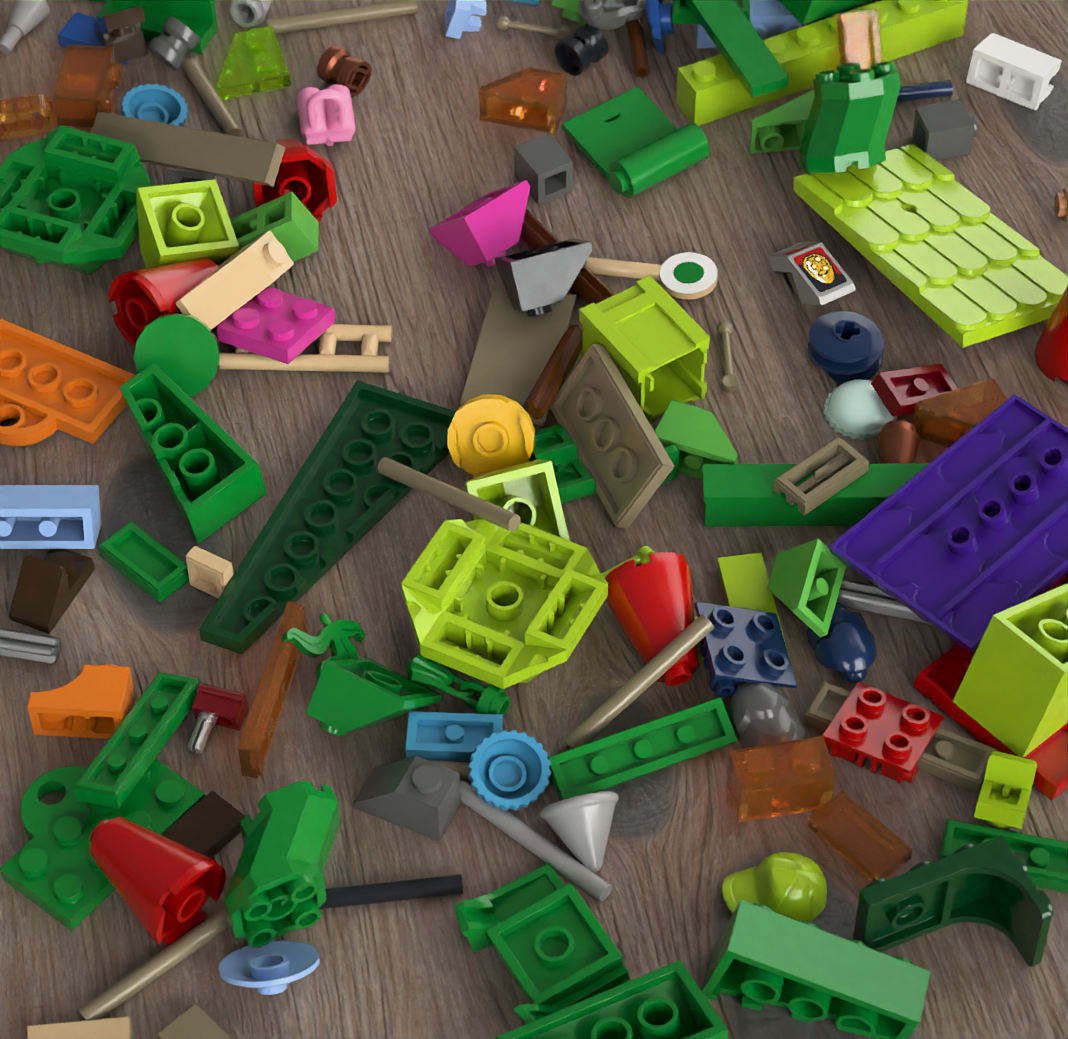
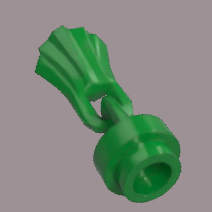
M420 653L410 658L406 663V672L410 681L420 685H428L455 697L462 698L468 706L476 709V714L503 715L504 718L510 708L511 697L506 695L505 689L492 684L486 687L478 682L466 680L453 674L440 663L421 656ZM455 681L461 684L459 691L450 687L452 682ZM476 691L482 694L479 701L472 698Z

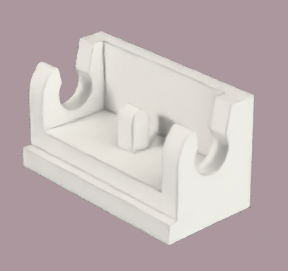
M991 33L974 48L966 83L1036 111L1039 108V104L1051 93L1054 86L1049 84V81L1059 71L1062 60Z

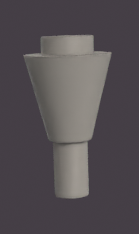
M15 0L7 24V30L0 39V52L10 54L20 38L24 37L50 15V9L46 0Z

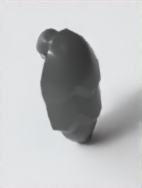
M581 0L578 5L579 15L587 25L600 30H613L621 27L626 22L642 17L646 9V0Z
M741 682L737 685L730 700V720L733 729L741 737L751 757L764 760L783 772L795 771L801 766L803 755L802 741L806 733L801 721L792 710L791 701L776 686L768 683Z

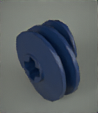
M833 311L820 316L812 323L809 331L808 353L812 361L821 369L826 370L831 379L838 384H843L855 379L869 380L875 376L882 365L885 342L882 331L875 322L862 314L850 311Z

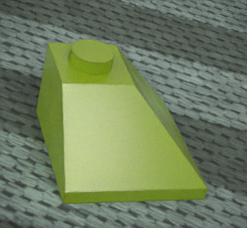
M216 179L137 188L140 251L146 268L201 258H208L214 263H218L238 251L239 244Z
M538 459L498 469L464 482L467 493L518 514L521 519L520 522L570 541L552 461ZM472 515L473 520L481 519L475 515Z

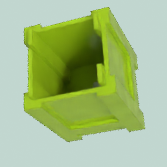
M651 275L636 281V285L597 304L593 302L579 309V321L583 325V346L579 362L592 344L605 346L650 425H652L653 419L665 413L671 400L687 403L689 401L695 402L698 399H705L707 383L704 381L705 364H707V349H709L710 336Z

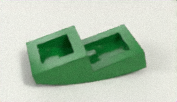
M561 424L535 431L534 450L529 458V462L538 459L552 461L561 504L595 494L594 478L578 459L576 443Z

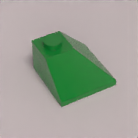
M367 657L329 661L324 664L305 714L319 720V727L326 732L345 736L346 733L365 730L408 715L409 711H419L439 704L443 695L424 685L410 681L408 677Z

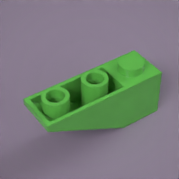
M814 90L751 120L750 154L800 149L815 97Z

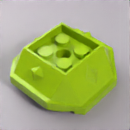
M463 519L444 520L402 581L401 592L421 656L505 689L516 683H528L540 673L568 660L608 596V583L603 574H600L588 548L522 522H520L517 530L511 532L484 519L465 523Z

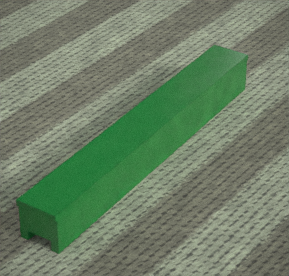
M930 463L869 464L867 473L805 516L798 511L797 503L791 505L786 501V494L784 492L779 495L773 490L774 479L796 464H702L704 527L854 526ZM815 471L806 476L798 483H796L795 486L798 487L803 482L814 476Z

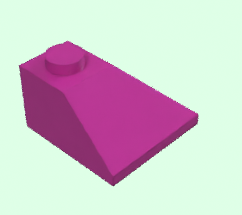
M527 180L491 191L428 230L432 237L469 267L480 263H485L487 268L496 264L495 258L508 255L506 250L519 242L530 185Z

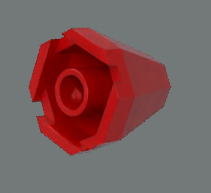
M295 138L276 140L275 143L285 147L274 187L253 183L255 206L259 207L287 193L293 192L319 223L323 218L324 211L328 207L331 209L337 202L332 163Z

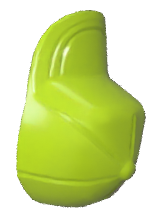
M779 852L767 856L757 866L728 875L722 883V894L724 902L732 914L739 902L743 900L751 904L765 905L772 909L773 912L796 921L810 922L817 918L826 906L827 883L823 871L810 858L797 853Z

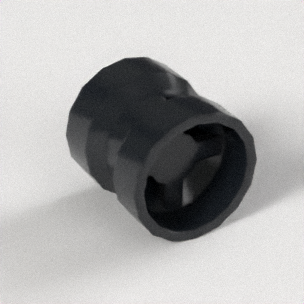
M584 24L574 31L573 37L568 36L558 42L554 48L557 62L565 72L578 76L589 68L590 62L596 63L607 55L608 43L604 34L598 28Z

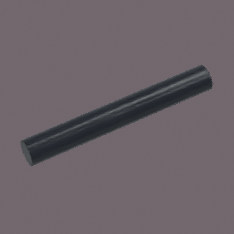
M462 875L326 889L327 900L319 909L463 894Z

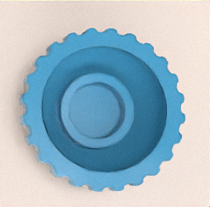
M158 84L139 85L137 88H132L130 92H126L120 110H122L121 116L183 126L187 120L189 110L187 109L188 104L185 103V98H182L180 93L175 92L172 88H167L165 85L159 86Z
M502 730L499 734L492 733L490 738H484L482 743L476 746L475 753H472L470 757L471 762L468 766L470 771L468 779L472 782L471 788L477 792L476 796L482 798L486 805L491 804L494 809L502 808L503 811H508V809L517 811L520 807L527 808L529 803H535L538 796L543 795L544 788L548 786V778L551 775V770H549L551 762L547 759V751L542 749L543 745L537 743L533 736L528 737L525 732L518 733L516 730H511V732Z

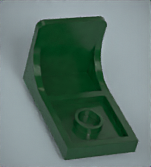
M1001 835L978 845H964L952 855L940 860L920 862L908 872L891 879L880 878L869 883L859 892L853 939L863 942L868 948L883 952L952 924L975 922L991 926L1005 934L1014 943L1027 965L1032 967L1041 963L1047 943L1051 918L1053 917V907L1047 894L1041 889L1037 890L1029 878L1023 857L1019 852L1012 851Z

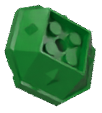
M61 125L46 133L47 138L28 143L11 152L1 164L0 247L10 254L33 259L37 264L47 263L91 275L110 259H119L124 256L139 233L137 188L153 185L141 163L134 144Z

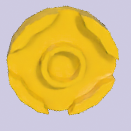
M483 394L469 399L456 410L448 428L447 447L452 460L459 468L462 467L466 472L474 475L473 478L498 469L526 463L534 450L535 429L529 414L518 402L503 395Z

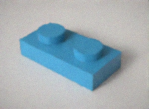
M409 711L405 749L406 758L418 756L426 760L471 762L470 757L472 753H475L476 746L480 745L484 738H490L492 733L499 734L503 730V715Z

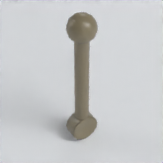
M499 16L495 22L496 27L501 31L512 28L557 36L559 40L568 36L572 37L574 33L573 29L566 25L558 29L511 21L506 16Z
M724 320L717 326V332L722 336L725 371L721 387L725 392L732 393L738 389L739 380L733 375L730 343L733 326L732 323Z

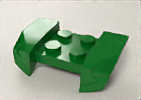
M549 863L493 892L478 898L463 900L454 905L460 929L463 935L467 937L473 952L492 946L530 1003L520 1004L513 1008L518 1014L522 1026L631 981L629 971L623 963V956L572 883L564 885Z

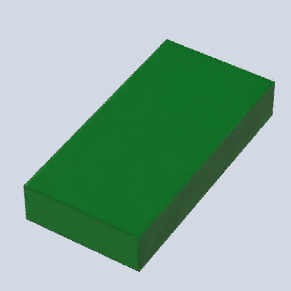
M132 521L98 546L101 558L159 603L189 581L187 564Z

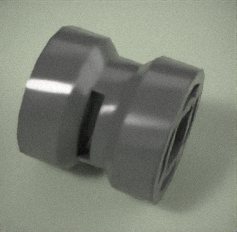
M169 16L162 25L163 33L159 37L153 38L147 45V49L161 62L178 71L184 63L186 51L194 49L199 43L200 38L182 22Z

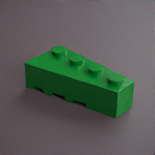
M151 364L119 387L130 419L197 544H200L267 494L258 462L156 364Z

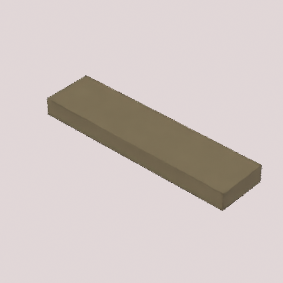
M823 681L805 713L804 724L825 732L851 691ZM939 727L916 765L919 766L918 770L979 794L984 781L989 755L992 751L998 750Z

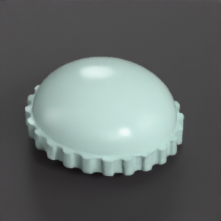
M865 379L850 380L834 388L833 392L828 394L823 412L826 415L825 420L829 422L830 427L835 429V432H840L844 437L849 436L851 439L859 438L860 440L866 438L873 439L881 432L882 426L885 423L896 421L897 416L892 417L871 385L872 381Z

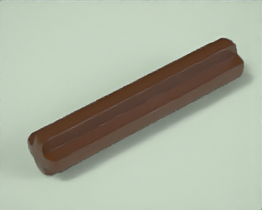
M576 324L570 325L563 334L523 405V409L533 419H542L544 414L547 413L582 351L583 330Z

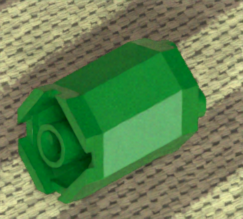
M849 62L837 65V70L815 73L816 79L813 80L815 97L799 149L800 168L805 169L807 173H838L847 171V166L858 164V169H863L886 161L884 144L900 91L899 72L895 70V62L873 63L871 68L862 69L860 62Z
M300 780L265 794L257 803L260 812L252 820L250 815L247 814L240 822L244 848L224 899L227 922L234 937L246 939L250 947L260 948L269 944L274 938L293 930L312 927L322 917L319 908L327 900L325 880L322 874L340 825L338 800L330 786L321 784L320 791L315 790L311 782Z

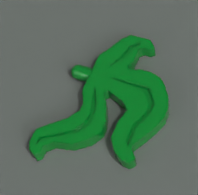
M322 613L319 619L325 628L318 631L316 636H311L293 627L283 634L282 642L286 643L289 641L293 643L301 653L312 658L322 655L330 646L332 656L319 663L316 668V678L319 680L325 662L358 658L357 650L349 639L354 637L357 642L365 640V633L359 623L341 619L332 623L326 613Z

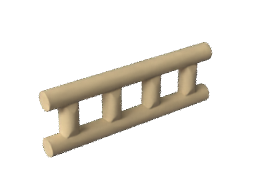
M332 324L315 340L320 341L318 354H299L293 361L286 364L235 347L234 353L220 352L219 366L220 369L389 373L390 357L377 356L378 342H392V325ZM362 341L361 354L335 355L336 342Z

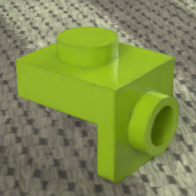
M992 751L989 755L974 818L985 820L990 825L999 828L1015 827L1022 829L1037 762Z

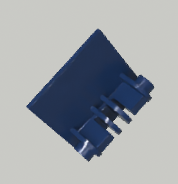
M702 602L694 604L697 617L701 614L705 615L715 627L701 640L702 647L700 651L704 658L705 668L711 670L709 673L711 678L709 681L710 688L719 697L733 695L735 687L740 681L768 683L787 688L797 687L776 613Z

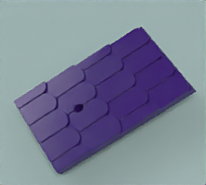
M1016 394L1012 395L829 546L830 552L842 560L847 567L860 573L877 585L885 594L894 597L908 607L920 619L930 623L946 634L955 644L974 654L993 615L1047 592L1068 572V428Z

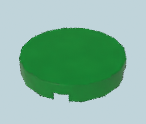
M177 313L159 316L147 324L136 341L134 352L137 374L154 363L189 397L208 387L217 373L220 358L217 338L208 325L192 315Z

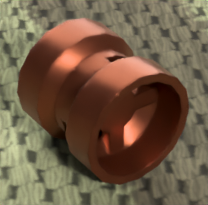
M333 45L319 59L317 74L320 79L330 85L339 84L346 86L350 90L351 97L360 94L367 86L371 77V66L359 57H352L351 53L340 45Z

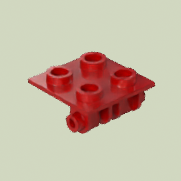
M857 682L822 735V739L825 740L824 748L831 750V756L839 757L855 763L857 760V766L860 768L864 767L868 758L872 759L870 772L876 773L881 763H883L881 775L896 780L899 784H902L904 780L913 783L919 766L916 764L943 722L944 716L920 705H915L882 692L877 688Z

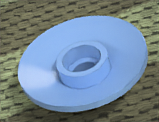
M271 941L266 946L260 948L246 946L233 951L219 963V974L224 981L246 988H257L258 993L263 995L278 994L287 989V984L314 971L319 964V953L313 946L297 941Z

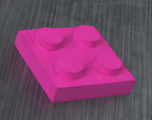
M266 287L217 326L218 341L289 364L335 323L334 308L316 303L310 299L282 292L277 288Z

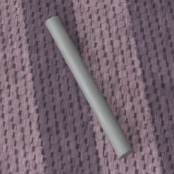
M464 780L460 782V798L462 803L547 864L549 863L554 869L600 902L609 896L612 885L508 811H503L502 808L494 809L491 804L486 805L482 798L476 796L477 792L471 788L469 783Z

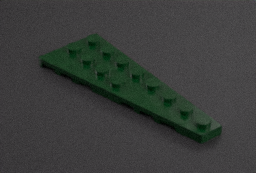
M357 380L199 629L201 641L243 654L413 489L380 474L377 470L380 460L387 457L427 475L450 453L447 447L448 428L456 411Z

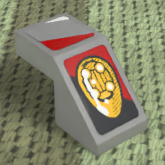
M801 241L768 255L772 271L792 273L801 304L822 306L856 291L853 281L822 242Z

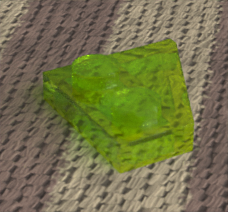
M273 26L235 33L216 84L217 93L221 100L291 86L290 72Z

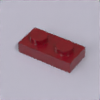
M942 364L880 372L871 383L892 417L955 407L963 397Z

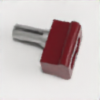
M200 683L192 705L197 723L187 745L188 750L201 754L215 725L240 731L244 718L249 711L246 695Z

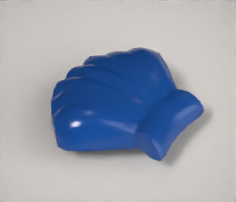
M646 0V15L655 48L659 53L665 55L666 34H674L672 3H664V0Z

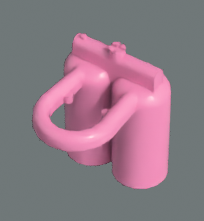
M335 84L324 90L307 87L298 92L296 102L302 138L307 141V145L326 143L327 146H332L334 142L352 141L356 127L351 94L346 86Z

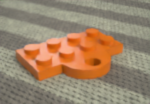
M0 318V423L6 419L19 420L12 426H0V444L8 446L32 445L50 437L58 429L94 444L126 407L119 387L136 375Z

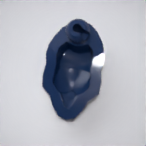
M836 602L826 636L819 637L809 627L807 628L808 642L815 651V657L820 664L835 671H840L842 678L849 683H857L865 679L867 675L866 668L874 662L877 649L874 635L868 630L861 613L850 611L844 605Z

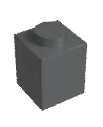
M961 99L916 107L912 137L917 147L936 161L969 155L971 153L972 139L977 135V122L974 115L968 113Z
M549 133L514 147V176L519 182L527 180L530 185L529 194L538 205L573 191V161Z

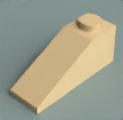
M269 230L236 251L175 302L182 314L198 318L207 324L211 330L278 279L294 263L286 253L283 245L278 242Z

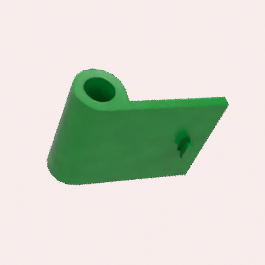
M638 86L562 123L561 128L606 177L613 191L626 198L633 197L707 159L710 155L708 140L700 127L694 123H689L677 129Z

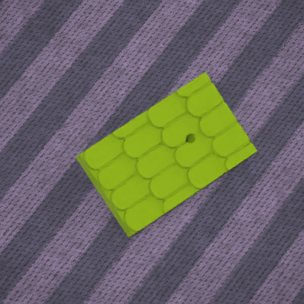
M915 144L885 151L886 161L869 168L858 169V164L847 166V171L810 173V175L806 173L793 177V191L962 348L1048 320L1068 285V276L1041 257L1039 248L990 213V206L955 181L954 173Z

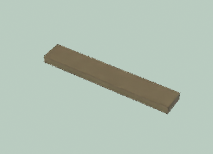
M97 112L91 132L134 144L141 162L272 187H274L285 147L274 142Z

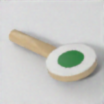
M694 252L679 253L671 256L662 265L588 257L586 267L593 274L635 279H643L651 275L655 281H660L662 288L669 295L685 300L706 296L715 288L718 280V271L715 263L707 256Z

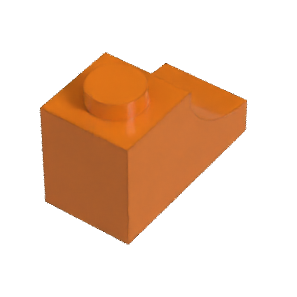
M84 664L82 673L70 683L49 691L31 692L27 708L33 734L110 739L133 708L135 691L130 667H121L114 664Z

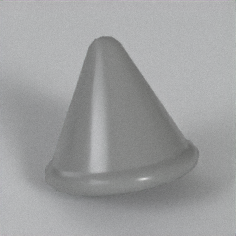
M601 791L571 797L542 808L540 818L550 825L582 865L596 873L600 871L603 864L615 804L618 802L619 796L612 791Z

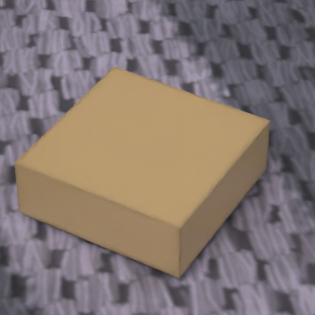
M195 545L186 555L190 585L219 599L234 575L232 563Z

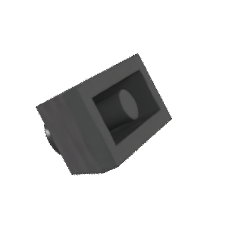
M418 756L375 767L354 801V808L434 840L441 841L461 806L459 772Z

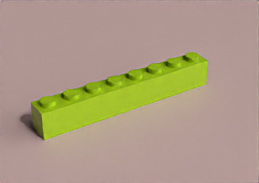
M881 0L764 39V43L788 75V87L751 98L722 54L677 68L676 104L690 123L700 126L814 87L813 80L816 79L815 73L837 70L836 66L839 64L860 62L861 69L871 68L873 63L891 61L962 37L964 35L968 0Z

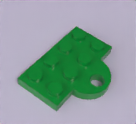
M156 758L120 809L76 801L73 788L88 769L87 767H60L38 777L26 790L20 808L24 830L30 841L0 867L2 879L72 931L115 891L113 885L89 853L91 845L90 836L95 827L103 820L123 817L162 835L205 797L204 792ZM51 792H60L65 795L63 800L57 804L47 805L41 802V799Z

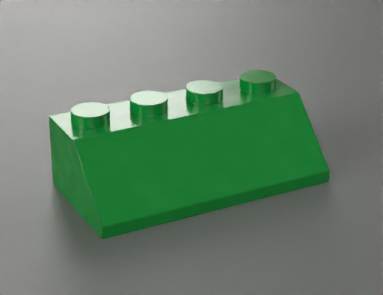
M678 960L497 1036L496 1039H728V1029L681 960Z

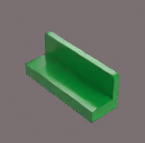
M108 0L97 16L100 19L104 15L141 6L146 21L140 26L144 34V40L147 41L159 37L163 33L162 25L169 16L174 17L200 38L199 43L194 49L187 50L199 54L204 52L218 31L214 0Z

